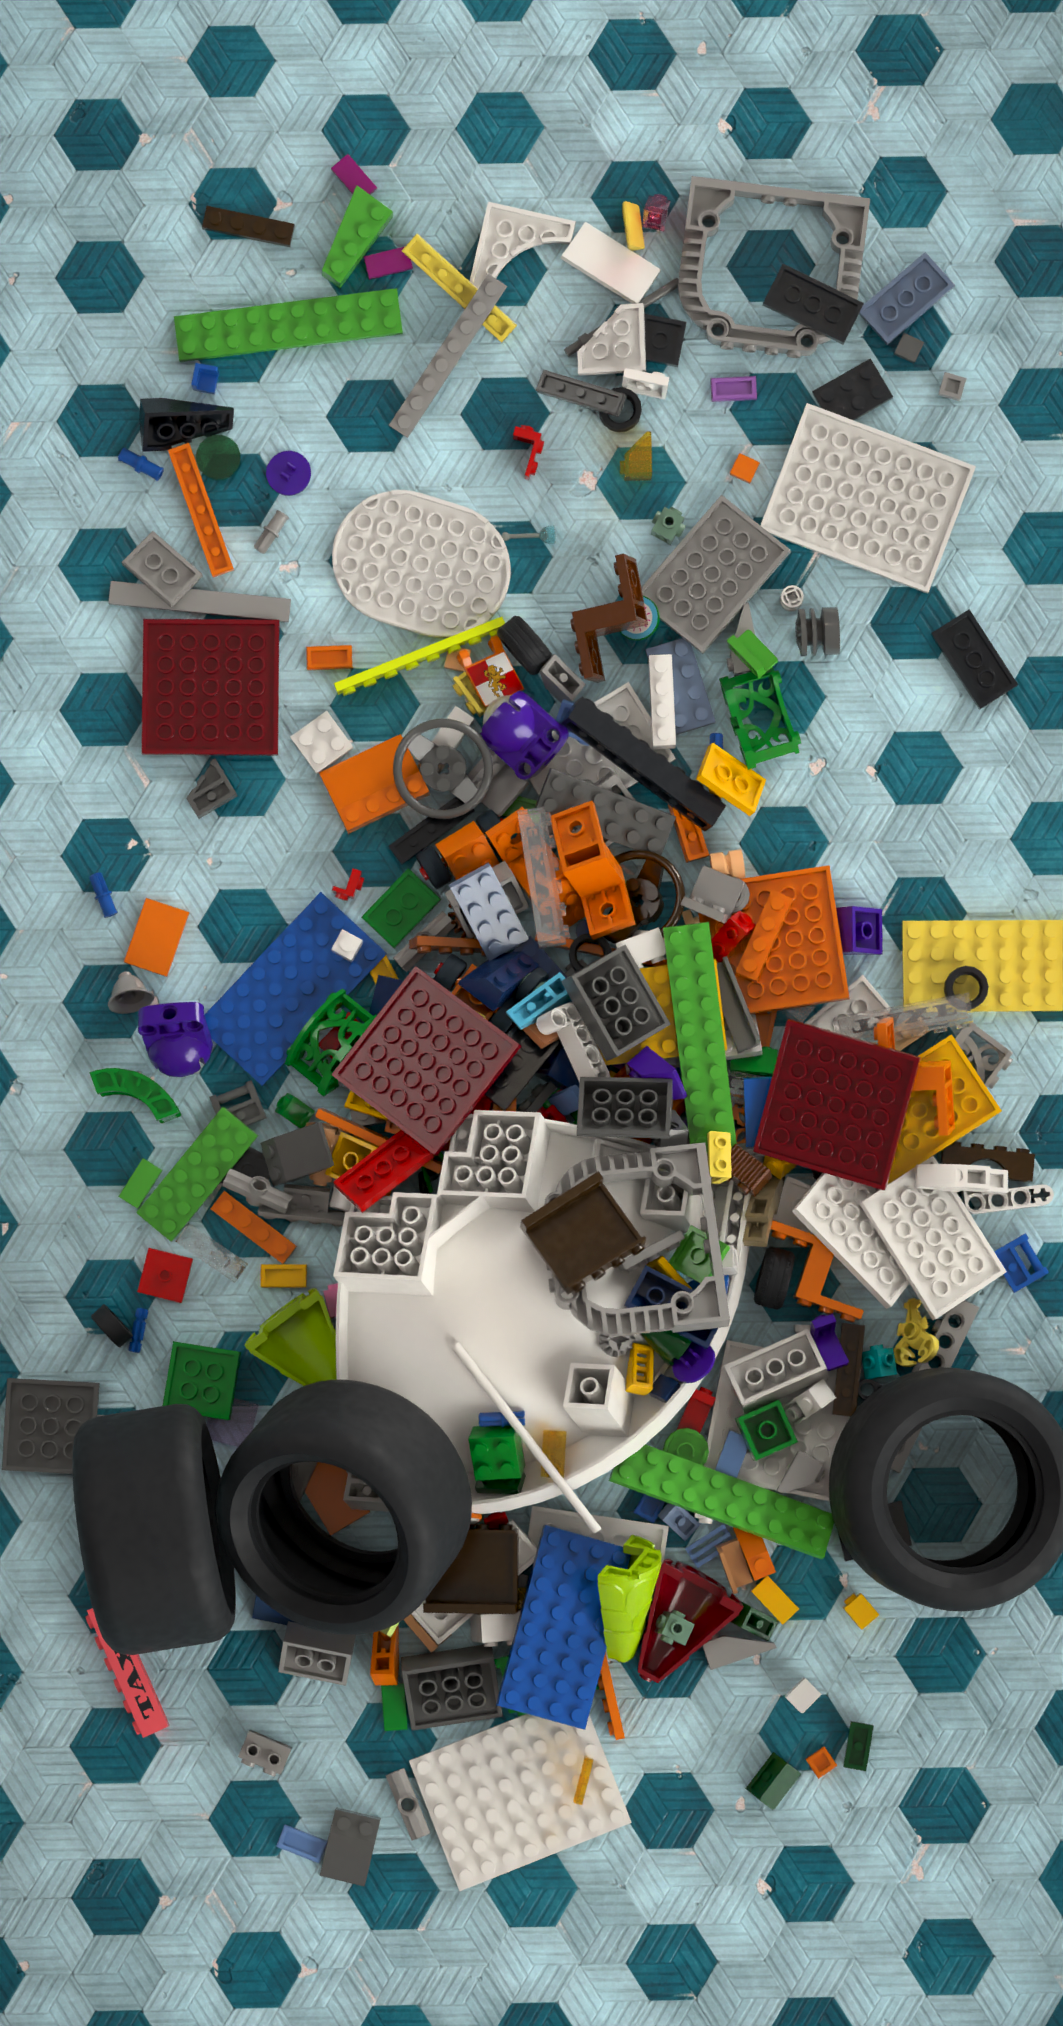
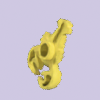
M916 1298L908 1299L904 1303V1308L908 1309L906 1323H899L897 1336H903V1338L896 1344L893 1350L895 1362L903 1367H912L917 1364L916 1361L908 1360V1357L916 1358L915 1354L908 1349L909 1346L919 1350L918 1356H922L918 1359L919 1363H926L932 1360L939 1349L938 1339L925 1330L929 1327L928 1321L925 1316L921 1317L918 1308L922 1303Z

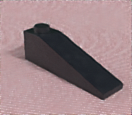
M167 398L140 399L139 422L142 452L166 451L172 449L173 445L185 442V444L191 443L192 439L201 436L210 437L233 429L234 408Z

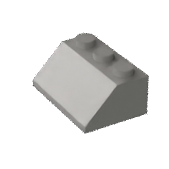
M503 861L492 867L515 913L518 914L529 908L519 884L507 863ZM452 891L445 892L469 939L475 937Z
M288 1621L278 1672L346 1686L356 1635L322 1632Z

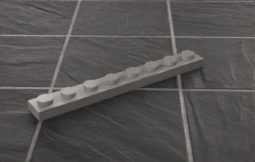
M490 274L487 275L389 424L390 427L405 437H409L507 288L505 284Z

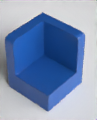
M195 363L191 383L193 391L215 394L219 377L218 367Z

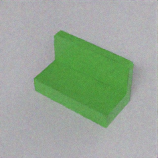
M749 629L738 638L732 635L726 640L729 649L758 679L778 663L777 657Z

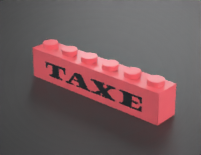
M93 1608L87 1610L88 1615L85 1618L90 1629L95 1628L98 1635L95 1637L98 1648L100 1650L104 1649L107 1658H104L108 1670L114 1671L116 1679L113 1681L117 1691H122L126 1700L123 1701V1704L128 1714L132 1712L135 1719L132 1724L136 1734H141L144 1738L170 1726L139 1654L123 1655L112 1650L101 1635Z

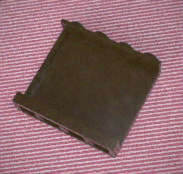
M599 1171L521 1220L520 1228L567 1295L573 1291L575 1293L580 1292L587 1286L586 1283L592 1279L594 1281L600 1279L610 1267H619L625 1262L624 1258L627 1256L639 1254L644 1250L647 1238L640 1236L603 1184L604 1178Z
M476 1524V1528H469L463 1547L425 1599L423 1613H518L519 1528H513L512 1524H499V1528H490V1524Z

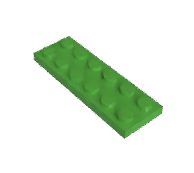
M222 1107L136 1213L169 1241L173 1242L226 1177L230 1168L232 1169L259 1135L225 1107Z

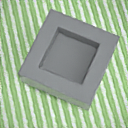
M945 372L938 395L960 401L967 378Z

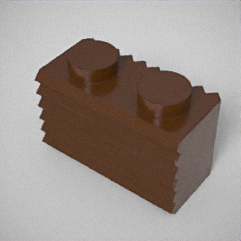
M737 1144L731 1148V1178L726 1181H734L738 1184L736 1187L745 1195L750 1193L755 1197L766 1183L771 1180V1170Z

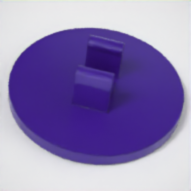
M283 451L273 456L269 461L266 477L274 491L281 495L292 496L299 494L308 486L311 479V468L307 459L300 453Z
M692 1342L680 1359L677 1360L675 1358L673 1361L672 1370L675 1377L683 1383H694L701 1380L712 1369L715 1362V1352L710 1345L708 1349H705Z

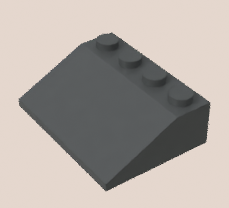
M626 944L561 981L606 1061L618 1057L671 1025Z
M580 1077L577 1136L670 1138L673 1079Z
M478 1645L401 1657L402 1676L412 1731L503 1717L502 1707L496 1706L499 1687L492 1647Z

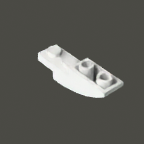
M918 1164L916 1165L915 1188L1006 1194L1008 1193V1170L990 1169V1166Z

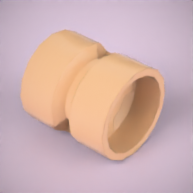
M741 849L729 851L727 855H724L723 852L709 854L712 869L730 877L745 878V867Z

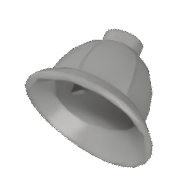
M130 972L119 974V979L112 990V997L108 1002V1007L112 1012L128 1014L152 1004L154 995L146 989L138 977Z

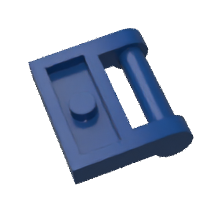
M1026 1233L994 1251L1007 1271L1003 1276L1013 1293L1049 1273L1047 1268L1042 1266L1029 1244V1237ZM1016 1246H1021L1034 1268L1035 1273L1032 1275L1029 1274L1015 1250Z

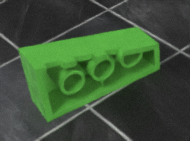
M356 186L322 268V276L339 289L393 218L392 210L359 186Z

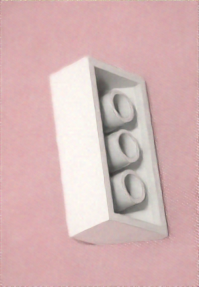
M809 1329L724 1365L744 1414L829 1377L826 1365Z

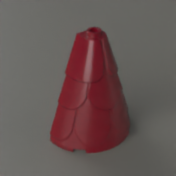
M665 1559L661 1564L653 1601L650 1605L647 1629L643 1633L637 1670L640 1673L639 1676L648 1682L653 1680L659 1683L685 1663L691 1654L712 1639V1636L736 1618L744 1607L734 1594H731V1596L727 1595L726 1587L710 1576L679 1561L674 1565L671 1559ZM674 1609L683 1613L685 1620L695 1624L686 1645L678 1644L674 1641L672 1645L660 1640V1634L654 1632L656 1629L655 1622L663 1611L672 1613Z

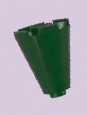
M671 1330L640 1334L669 1366L674 1364L671 1362L674 1357L677 1360L680 1359L692 1342L677 1333H673Z

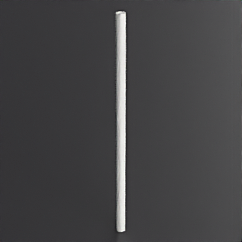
M458 1342L452 1347L454 1352L594 1534L601 1529L599 1524Z

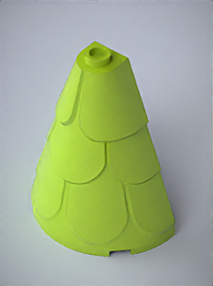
M316 1288L310 1289L307 1296L304 1293L298 1295L277 1310L259 1326L258 1335L255 1332L252 1333L244 1345L251 1354L303 1386L319 1381L337 1380L336 1329L332 1325L324 1298Z
M631 1535L623 1545V1553L631 1554L628 1568L623 1569L606 1565L598 1574V1590L608 1658L622 1663L628 1662L635 1656L645 1628L646 1616L652 1602V1595L661 1568L660 1550H656L655 1544L649 1540L635 1535Z

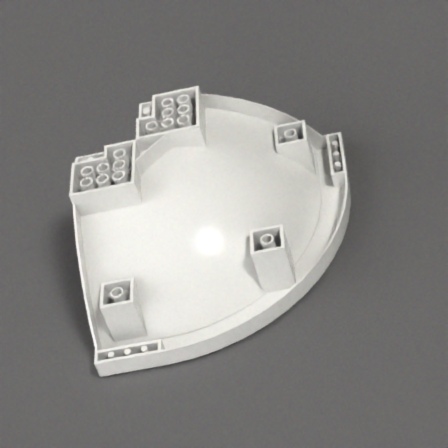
M474 1110V1114H469L451 1137L449 1152L445 1151L437 1194L393 1192L392 1196H383L363 1213L352 1203L350 1211L345 1212L333 1277L338 1281L336 1306L337 1380L361 1381L383 1387L403 1396L426 1412L448 1436L463 1462L471 1489L472 1513L486 1514L509 1511L544 1502L563 1493L522 1439L525 1459L524 1473L526 1477L521 1493L510 1495L476 1492V1481L468 1438L473 1426H479V1413L500 1412V1410L452 1349L458 1342L511 1411H525L524 1428L572 1490L605 1474L641 1449L670 1422L690 1399L703 1380L702 1378L694 1383L679 1382L680 1388L666 1403L651 1397L649 1393L643 1396L626 1392V1375L630 1350L626 1355L618 1357L607 1355L599 1343L600 1333L584 1326L572 1315L570 1309L564 1310L556 1304L554 1292L550 1293L549 1279H552V1272L550 1270L547 1271L546 1263L520 1228L521 1220L544 1206L547 1195L556 1191L559 1181L571 1167L592 1157L594 1141L597 1138L641 1150L640 1152H647L650 1148H657L654 1145L628 1137L577 1136V1125L544 1119L539 1112ZM665 1169L658 1171L661 1176H668L670 1174ZM710 1177L718 1238L727 1245H733L738 1252V1274L729 1275L730 1281L727 1291L730 1316L729 1326L718 1328L710 1343L716 1358L727 1337L735 1315L746 1272L749 1246H744L742 1240L747 1223L745 1214L751 1194H743L736 1187L738 1184L732 1180L730 1182L725 1181L721 1184L712 1183V1177ZM652 1178L603 1183L640 1236L647 1238L644 1248L679 1230L685 1236L691 1225L701 1230L700 1218L704 1217L701 1195L691 1196L687 1191L673 1183L667 1187H659L653 1182ZM677 1248L669 1252L667 1249H664L659 1254L664 1256L669 1262ZM647 1259L639 1262L641 1267L628 1273L627 1269L620 1272L618 1267H610L600 1279L596 1281L594 1279L586 1283L587 1286L585 1287L587 1299L604 1308H627L624 1304L645 1265L648 1263ZM678 1272L679 1275L686 1281V1283L693 1280L687 1277L686 1275ZM563 1292L561 1296L565 1299H571L573 1294L567 1295L566 1292ZM634 1334L635 1340L633 1343L650 1346L640 1334ZM617 1336L610 1339L617 1342L618 1345V1342L625 1338ZM655 1351L653 1383L660 1374L664 1375L669 1366ZM637 1353V1356L646 1358V1355ZM637 1363V1365L645 1367V1364ZM637 1373V1374H636V1375L644 1376V1374H642V1373ZM348 1472L343 1500L351 1509L389 1512L384 1502L366 1483Z

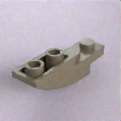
M772 1174L771 1180L766 1183L762 1190L755 1197L751 1195L745 1214L747 1223L742 1240L744 1246L767 1247L774 1214L777 1215L785 1176L779 1179Z

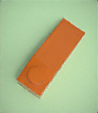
M733 1527L753 1580L756 1581L776 1573L762 1537Z
M399 1624L391 1637L380 1631L373 1632L370 1675L375 1685H398Z

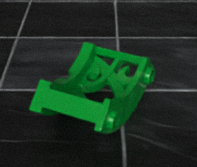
M773 667L759 679L752 671L732 678H728V676L719 678L725 705H727L731 715L730 722L734 734L738 738L739 749L748 770L756 768L757 763L792 752L795 754L800 753L798 747L801 744L798 731L794 732L779 687L782 679L779 671H774ZM768 677L770 682L768 690L763 689L762 683H760L757 692L753 691V681ZM749 683V690L742 688H733ZM773 692L776 699V703L769 699ZM746 698H748V709L741 710L739 704L741 702L746 704ZM754 700L765 705L774 713L766 733L758 726L752 724L743 725L742 720L750 715L754 706ZM781 718L785 728H778ZM750 731H755L760 735L761 738L758 739V736L756 735L754 739L749 738L748 733ZM783 734L789 741L773 746L769 740L772 738L775 742L781 743L782 741L779 740L778 736ZM765 744L767 745V747H768L767 749H763V750L758 751V750L761 749Z
M344 989L339 990L337 993H331L325 1003L302 1028L294 1043L288 1048L285 1064L288 1067H294L318 1087V1093L323 1097L339 1087L338 1080L332 1076V1073L377 1015H371L350 998ZM343 1005L351 1011L347 1019H345V1010L342 1009L339 1014L335 1013ZM358 1016L365 1023L363 1024L354 1020ZM340 1027L338 1040L342 1047L338 1051L329 1049L320 1054L319 1032L328 1028ZM345 1033H352V1035L346 1040ZM305 1051H307V1057L304 1060L312 1061L314 1059L311 1066L302 1060ZM332 1055L333 1059L329 1064L328 1059L325 1058Z
M105 1068L89 1072L97 1094H100L102 1097L126 1095L136 1098L150 1108L156 1121L160 1123H165L181 1116L179 1108L170 1095L159 1084L141 1073L120 1068Z

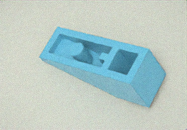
M559 972L506 1011V1014L521 1030L536 1023L537 1018L542 1014L572 1002L561 982L565 977Z

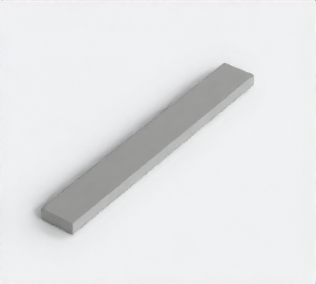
M111 581L109 605L289 622L291 599L190 589L171 608L145 584Z

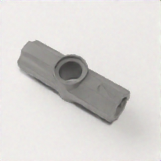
M442 911L416 936L445 937L456 924H451L452 920ZM408 943L393 959L403 970L408 972L427 953H418L416 949H409Z
M231 1168L223 1182V1187L246 1196V1201L250 1205H266L283 1214H286L294 1197L271 1187L270 1182L265 1177L255 1176L251 1178Z
M405 1768L387 1774V1781L411 1840L429 1834V1828ZM411 1798L415 1804L414 1808L411 1810L403 1809L401 1805L402 1800Z

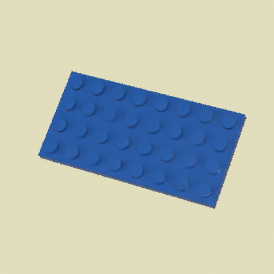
M320 892L205 1013L204 1016L211 1038L263 1087L285 1063L288 1056L286 1054L288 1048L294 1043L296 1037L312 1015L325 1003L327 997L341 989H344L349 996L387 953ZM342 929L363 940V944L353 962L344 959L331 950Z
M543 1525L496 1706L579 1729H586L607 1648L598 1590V1574L606 1565L623 1569L628 1568L631 1554L623 1553L622 1546Z

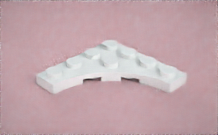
M488 202L470 282L479 289L488 274L497 278L509 261L532 247L552 243L569 245L572 241L576 221Z

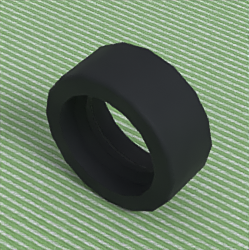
M624 387L613 388L611 390L627 396L626 398L633 405V415L628 421L622 423L614 422L609 418L608 414L600 411L599 417L603 425L609 430L627 432L639 422L642 412L641 401L637 394L630 389Z
M586 933L573 941L569 950V961L576 972L584 968L577 959V951L585 942L591 941L599 944L603 949L604 956L612 952L610 944L604 937L593 940L590 933Z
M963 966L949 974L945 981L944 993L948 1002L956 1005L954 1006L955 1008L970 1010L983 1003L988 994L989 986L987 978L980 970L975 967ZM971 975L978 981L980 987L979 994L972 1001H961L954 995L953 983L959 976Z
M105 1304L91 1315V1318L119 1348L133 1336L123 1322Z

